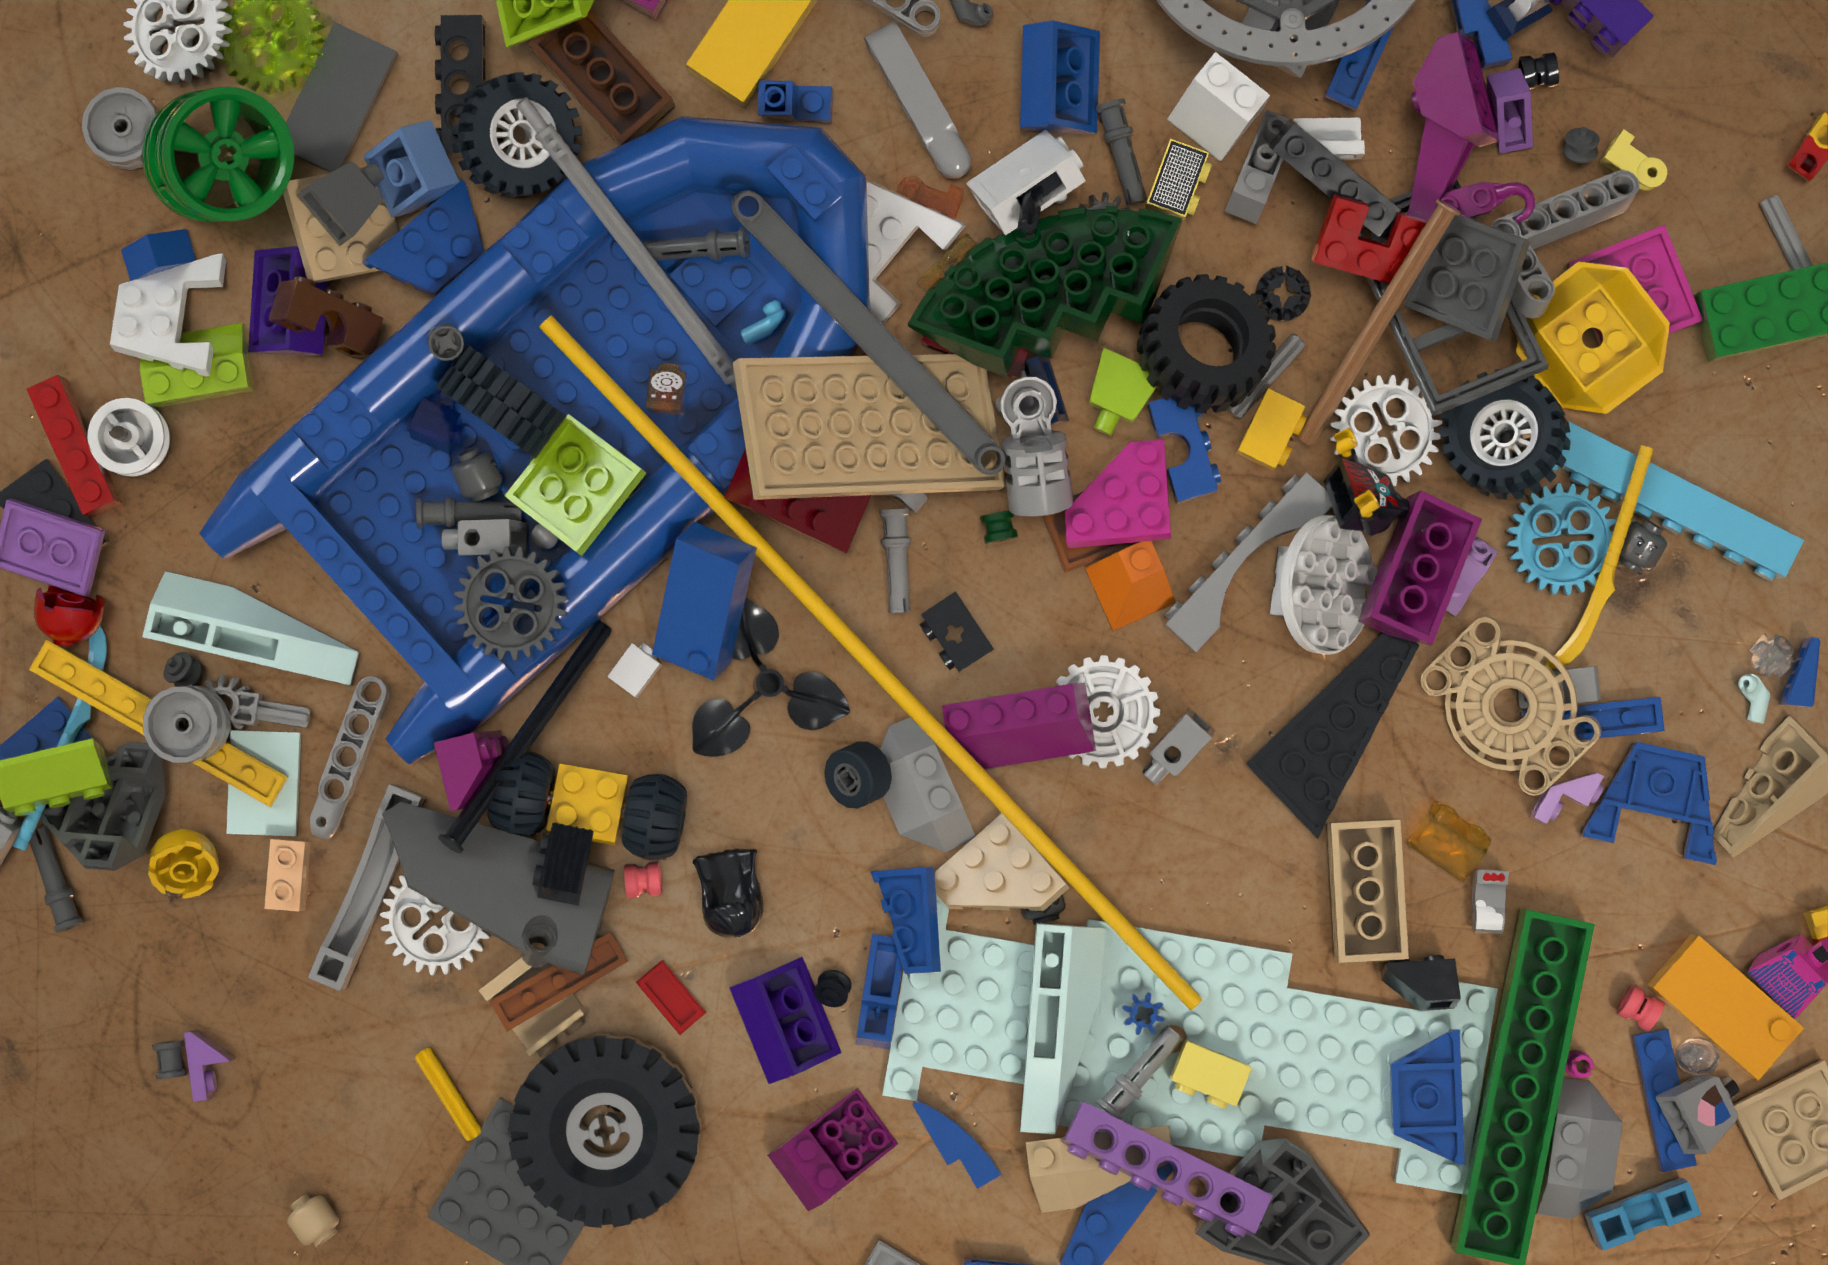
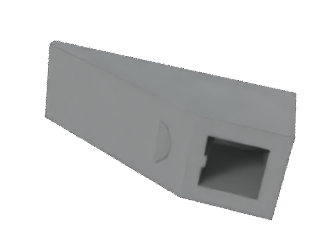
M1265 110L1225 212L1254 224L1257 223L1283 161V158L1276 154L1269 147V144L1290 119Z

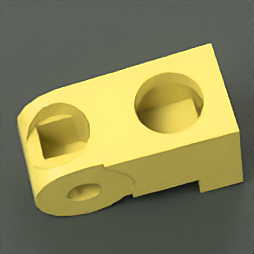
M1623 129L1617 133L1598 162L1613 172L1625 170L1633 173L1640 183L1639 189L1643 191L1657 188L1667 177L1666 165L1662 160L1652 157L1648 158L1631 146L1630 143L1635 136Z

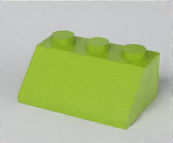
M496 0L506 47H513L585 18L594 0Z
M244 323L181 333L180 343H211L214 352L210 376L198 375L196 371L183 368V370L173 368L169 363L154 359L152 362L140 358V374L145 404L157 408L255 391Z
M93 738L0 760V800L3 809L9 813L14 812L15 816L32 814L36 812L35 807L49 804V808L62 807L70 804V798L83 796L84 800L99 798L105 795L104 790L113 788L104 748Z

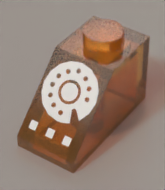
M661 363L659 364V369H651L646 399V409L650 413L684 415L687 373L686 371H680V365Z

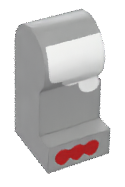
M1473 869L1471 910H1473L1472 925L1474 933L1503 934L1506 885H1508L1509 871Z

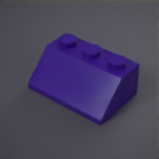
M297 246L255 250L249 353L293 356L323 355L325 318L322 315L313 332L296 333L268 321L280 281L294 280L297 276L307 278ZM327 281L315 283L314 287L324 291L327 289Z
M803 957L729 987L768 1084L794 1076L842 1053L822 1003L814 995L815 986Z

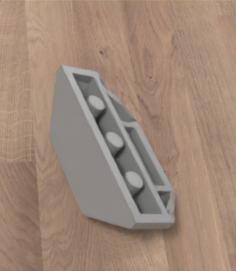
M911 717L889 726L880 750L890 764L892 780L890 789L883 798L899 835L943 852L950 851L971 841L976 835L935 742Z
M1563 1078L1536 1214L1572 1219L1613 1192L1623 1122L1590 1081Z

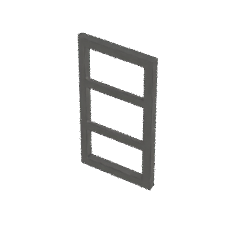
M1458 180L1454 183L1451 191L1461 188ZM1412 191L1390 199L1401 209L1400 213L1409 210ZM1367 278L1379 302L1389 283ZM1512 299L1505 316H1507L1527 359L1441 395L1438 394L1419 352L1468 331L1448 324L1412 339L1397 309L1389 322V326L1432 416L1526 379L1531 375L1533 376L1548 370V363L1525 316L1517 309Z

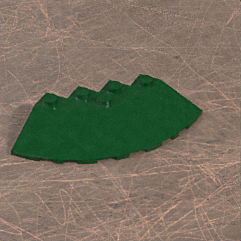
M1106 206V209L1085 210V207L1061 210L1058 211V215L1039 219L1038 227L1033 235H1028L1026 232L1020 233L1017 227L1007 235L1003 233L994 239L989 237L968 251L967 257L955 266L951 265L944 272L945 276L933 289H929L920 301L908 322V327L971 364L1006 377L1020 348L1052 359L1065 330L1098 341L1111 313L1143 324L1157 295L1182 224V218L1140 208L1139 211L1118 210V206Z

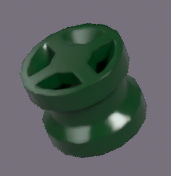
M1008 510L980 516L981 524L986 529L984 536L985 544L1018 538L1017 530L1012 525L1013 513Z

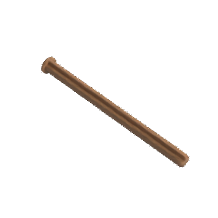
M1440 199L1435 201L1438 204L1306 419L1298 435V439L1310 446L1316 443L1454 216H1460L1461 212Z

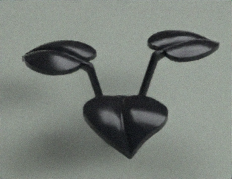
M745 598L732 658L743 660L751 655L753 662L760 671L753 681L755 692L735 710L728 701L723 699L709 700L697 709L692 721V749L698 755L716 757L739 749L746 742L750 733L749 723L739 715L759 697L769 699L780 692L792 697L787 705L788 715L795 725L805 730L824 728L848 715L850 712L844 694L826 676L816 672L801 673L795 678L793 684L794 691L784 685L783 677L778 671L767 669L757 654H767L773 650L779 638L778 625L769 612L754 604L748 598Z

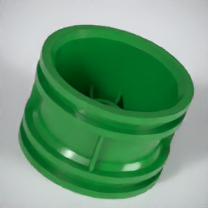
M217 87L188 92L166 103L156 113L147 128L143 140L142 161L145 176L152 191L166 207L176 214L200 222L239 221L249 219L266 211L283 194L293 171L294 146L285 120L266 99L242 88ZM210 103L215 130L203 136L184 121L198 107ZM239 114L249 123L255 133L245 140L239 133L234 131ZM220 149H226L228 152L224 156V161H219L217 158L221 153ZM174 150L198 153V161L201 167L181 180L175 164ZM249 158L260 159V167L255 182L244 172L248 166ZM215 179L229 182L234 204L225 208H218L204 203Z

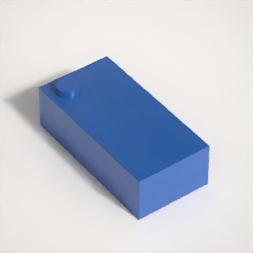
M693 522L676 538L652 655L713 681L724 671L732 661L757 547L697 522Z

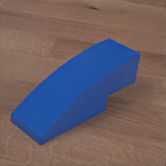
M1451 0L1458 32L1467 38H1474L1482 70L1508 65L1512 60L1507 39L1503 41L1486 13L1487 10L1492 8L1487 0Z
M872 934L856 1045L890 1050L902 972V964L893 937Z
M920 1099L913 1102V1107L947 1166L960 1159L977 1189L1001 1175V1171L989 1153L956 1120Z

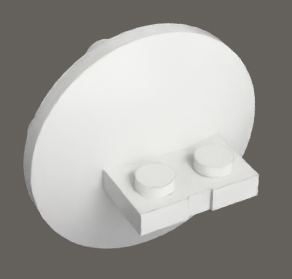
M1321 515L1308 521L1297 532L1289 547L1278 546L1275 569L1276 580L1275 587H1273L1270 614L1284 616L1286 625L1294 640L1309 652L1328 655L1338 653L1346 649L1357 638L1364 627V624L1358 622V619L1366 602V585H1368L1369 594L1378 569L1373 565L1371 552L1362 531L1340 529L1335 515Z

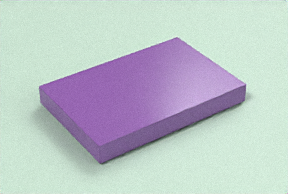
M13 498L7 499L0 525V568L82 596H88L91 592L106 530Z

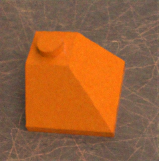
M1152 541L1136 543L1085 568L1113 631L1176 603L1165 570Z

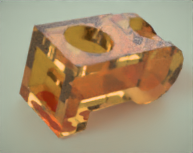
M913 176L904 178L897 186L898 194L910 198V200L925 207L937 210L952 219H956L964 197L963 188L950 184L948 193L926 186L921 179Z

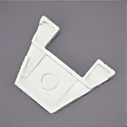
M867 182L870 312L884 325L902 304L877 281V277L918 228L928 235L939 247L947 249L966 225L957 219L947 217L937 210L910 200V198L874 182Z
M215 254L120 284L110 339L112 349L119 353L152 362L154 359L166 362L171 367L183 370V368L196 371L198 375L210 376L214 352L211 343H180L188 289L223 287L226 268L224 255Z

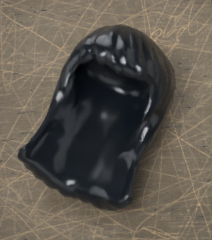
M729 849L723 852L697 856L693 859V864L702 886L703 919L708 929L718 936L737 938L747 935L759 925L763 917L764 903L755 869L757 849Z

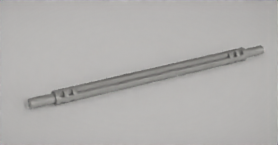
M527 97L521 100L516 107L536 131L535 137L541 142L543 148L548 151L553 161L558 164L707 358L709 364L720 375L725 385L730 384L737 393L733 369L734 361L728 356L726 350L721 347L571 151L569 145L557 133L552 123H546Z

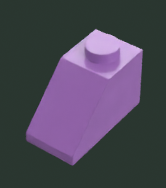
M1521 69L1488 74L1487 92L1500 140L1496 142L1499 154L1532 148L1531 91Z

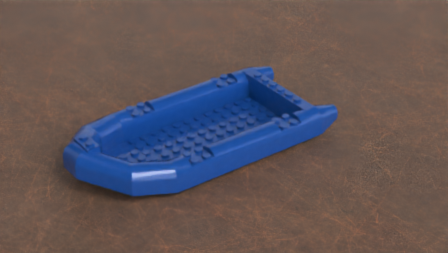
M682 116L582 163L643 244L645 240L705 236L714 229H717L719 233L738 231L740 227L744 226L732 213V199L741 191L749 190L756 192L870 311L866 175L823 128ZM568 177L238 474L199 532L205 542L220 557L227 559L287 529L424 681L385 738L393 750L408 764H412L435 752V742L476 731L674 551L676 538L693 522L703 525L715 514L713 509L539 328L549 316L552 315L724 497L746 448L737 393L730 384L725 385L720 375L709 364L707 358ZM749 196L741 198L738 204L740 213L746 217L754 214L756 202L753 198ZM750 232L751 252L749 258H742L741 255L722 257L719 261H714L709 256L656 261L733 361L739 358L853 356L858 348V345ZM774 300L779 301L782 309L786 310V318L771 335L751 345H747L742 338L741 330L767 317L763 311L764 305ZM447 323L453 325L461 333L464 346L467 344L565 416L570 414L613 448H618L625 457L646 472L643 479L582 556L559 538L555 546L550 549L536 547L532 542L531 533L533 528L539 523L522 510V522L528 523V556L534 551L538 553V564L545 559L551 561L546 571L559 570L560 574L554 580L555 583H566V587L559 591V596L569 598L568 602L560 604V609L569 613L568 616H558L557 619L564 626V629L553 628L551 632L557 640L553 642L545 638L543 640L546 647L544 652L535 646L532 647V658H528L521 651L519 661H513L511 653L508 651L505 660H499L498 649L491 656L485 655L486 644L479 648H474L473 643L476 636L468 638L463 636L469 626L468 624L459 625L456 622L464 616V612L454 610V606L463 604V599L455 596L454 593L465 591L466 587L459 582V578L470 580L472 575L466 567L471 566L478 569L480 567L478 560L473 557L459 556L458 550L443 549V530L458 529V523H456V526H452V528H447L445 525H424L423 529H417L416 498H422L423 501H444L446 497H451L455 499V502H474L472 498L462 496L452 474V467L460 461L459 454L472 448H478L479 453H492L503 477L502 483L498 486L499 492L480 501H510L505 497V494L534 459V457L435 387L455 360L443 361L437 359L428 347V334L438 324ZM672 372L680 376L682 385L677 390L671 387L672 392H662L652 386L651 380L658 373ZM663 378V379H662V380H664V379H669V380H671V384L673 383L672 379H670V378ZM485 557L487 561L491 560L490 557ZM496 574L490 580V588L494 593L501 592L506 585L502 574ZM536 580L528 581L524 587V594L528 599L536 598L540 592L539 583ZM482 596L481 598L482 602L506 606L510 609V612L512 608L535 612L542 610L540 605L514 600L513 596L510 600L491 596ZM494 608L487 610L483 616V621L488 628L494 627L499 621L498 611ZM528 614L521 616L518 620L519 631L522 634H527L532 630L534 626L532 617Z

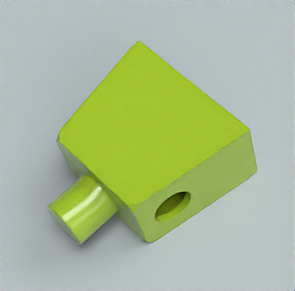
M1106 348L1103 349L1099 359L1088 405L1100 410L1093 428L1101 433L1112 436L1119 419L1130 424L1134 422L1157 386L1153 388L1147 381L1149 372L1142 371L1139 363Z

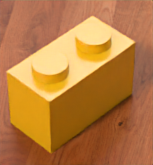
M1268 388L1256 409L1236 454L1271 471L1276 468L1277 464L1284 466L1292 450V447L1287 446L1292 433L1299 435L1307 419L1306 416L1302 415L1305 406Z

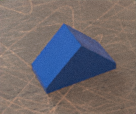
M187 229L147 234L121 249L130 281L197 260Z

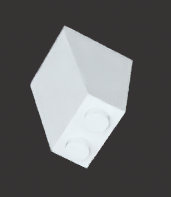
M1215 52L1193 79L1167 121L1221 162L1264 109L1270 95Z

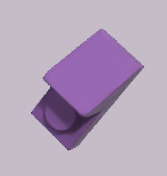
M198 1030L185 1032L184 1038L193 1102L213 1098L212 1091L217 1090V1080L214 1070H209V1064L229 1062L235 1060V1058Z

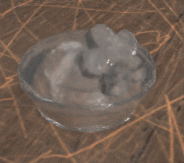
M1692 1037L1685 1040L1676 1051L1677 1065L1682 1071L1691 1076H1707L1716 1069L1719 1063L1718 1049L1713 1043L1703 1037Z

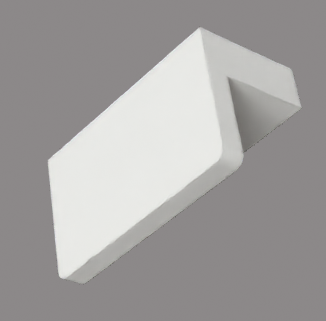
M1360 118L1293 119V121L1298 122L1297 124L1339 159L1354 160L1361 159L1364 156L1365 145L1364 140H1361Z

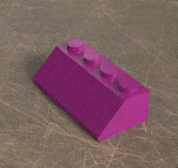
M1418 491L1407 497L1409 501L1408 513L1404 518H1399L1358 622L1389 636L1431 646L1482 519L1423 491Z
M1085 682L942 705L946 730L983 769L1096 751Z

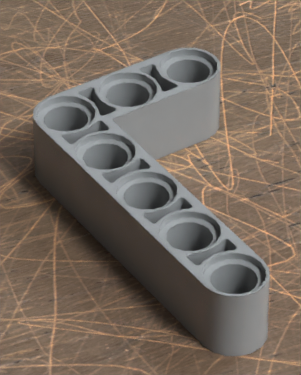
M1625 170L1616 171L1535 204L1533 213L1520 223L1516 222L1515 218L1525 208L1498 218L1492 223L1491 226L1531 241L1522 265L1524 271H1520L1511 298L1521 314L1527 318L1542 316L1555 292L1552 280L1533 249L1626 212L1639 190L1640 183L1633 173ZM1526 225L1532 226V227H1534L1536 230H1532V229L1528 228ZM1530 294H1535L1539 296L1540 299H1536L1532 297Z

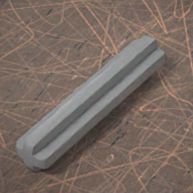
M1773 195L1763 200L1760 206L1791 269L1795 270L1813 266L1780 197Z
M1291 334L1275 352L1268 372L1253 393L1236 407L1228 406L1227 409L1233 416L1238 419L1242 418L1302 351L1306 344L1298 335Z

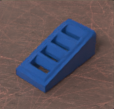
M1811 637L1804 640L1781 697L1780 705L1803 708L1814 706L1820 650L1819 638Z

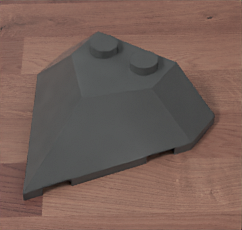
M127 742L117 747L118 753L106 758L113 788L104 790V796L84 800L83 796L70 798V804L57 808H49V804H46L41 814L40 820L86 869L115 871L144 856L166 796L162 758L149 747L148 743Z

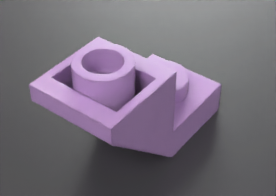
M1476 536L1446 609L1455 617L1463 608L1473 588L1485 575L1498 553L1496 549Z
M1590 773L1551 785L1541 794L1529 817L1541 824H1547L1549 819L1554 821L1563 806V802L1559 801L1561 796L1583 807H1588L1590 802L1595 804L1604 789V785L1600 784L1604 776L1599 773Z

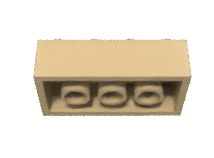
M1401 819L1327 823L1335 961L1347 963L1409 959Z

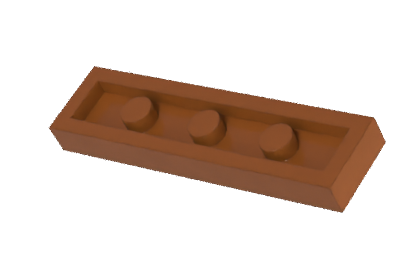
M609 932L595 940L585 975L556 968L552 965L491 1000L490 1003L508 1032L622 966L628 960L613 934Z

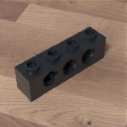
M441 15V25H435V45L441 46V59L435 60L436 80H441V94L435 95L436 114H441V128H436V132L440 137L448 158H463L461 152L454 154L452 144L459 142L458 135H452V119L458 107L466 104L463 100L469 92L475 91L477 85L486 81V21L482 15ZM458 45H465L469 48L468 55L462 60H454L451 57L452 50ZM465 79L469 81V87L465 93L459 95L452 93V85L456 80Z
M1292 119L1287 122L1269 144V147L1330 198L1333 199L1334 194L1367 203L1369 210L1363 225L1378 237L1397 216V213L1401 211L1396 204Z

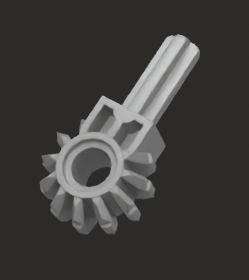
M219 675L218 687L210 679L205 681L206 687L215 691L219 697L226 694L232 699L233 706L229 712L230 728L231 721L237 729H242L244 724L258 726L259 721L302 728L307 727L309 724L310 709L308 707L263 700L264 694L249 692V686H243L237 690L240 681L237 677H233L229 685H227L226 676Z

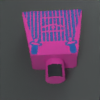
M1797 935L1759 954L1754 959L1748 973L1793 1019H1796L1828 983V940L1823 938L1813 946L1804 936Z

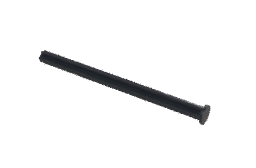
M602 621L594 623L447 833L439 835L438 839L446 847L456 853H462L464 849L461 845L490 806V803L496 796L497 785L501 786L503 780H495L498 772L512 770L511 766L504 767L503 765L510 758L514 762L528 752L609 637L611 628Z

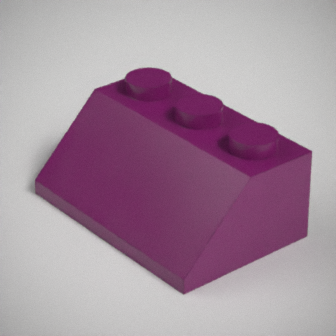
M501 730L474 732L434 743L450 811L464 809L509 745L506 736H502Z

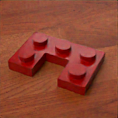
M1334 194L1311 260L1317 264L1390 284L1428 220L1398 212L1387 243H1380L1359 237L1369 210L1368 204Z

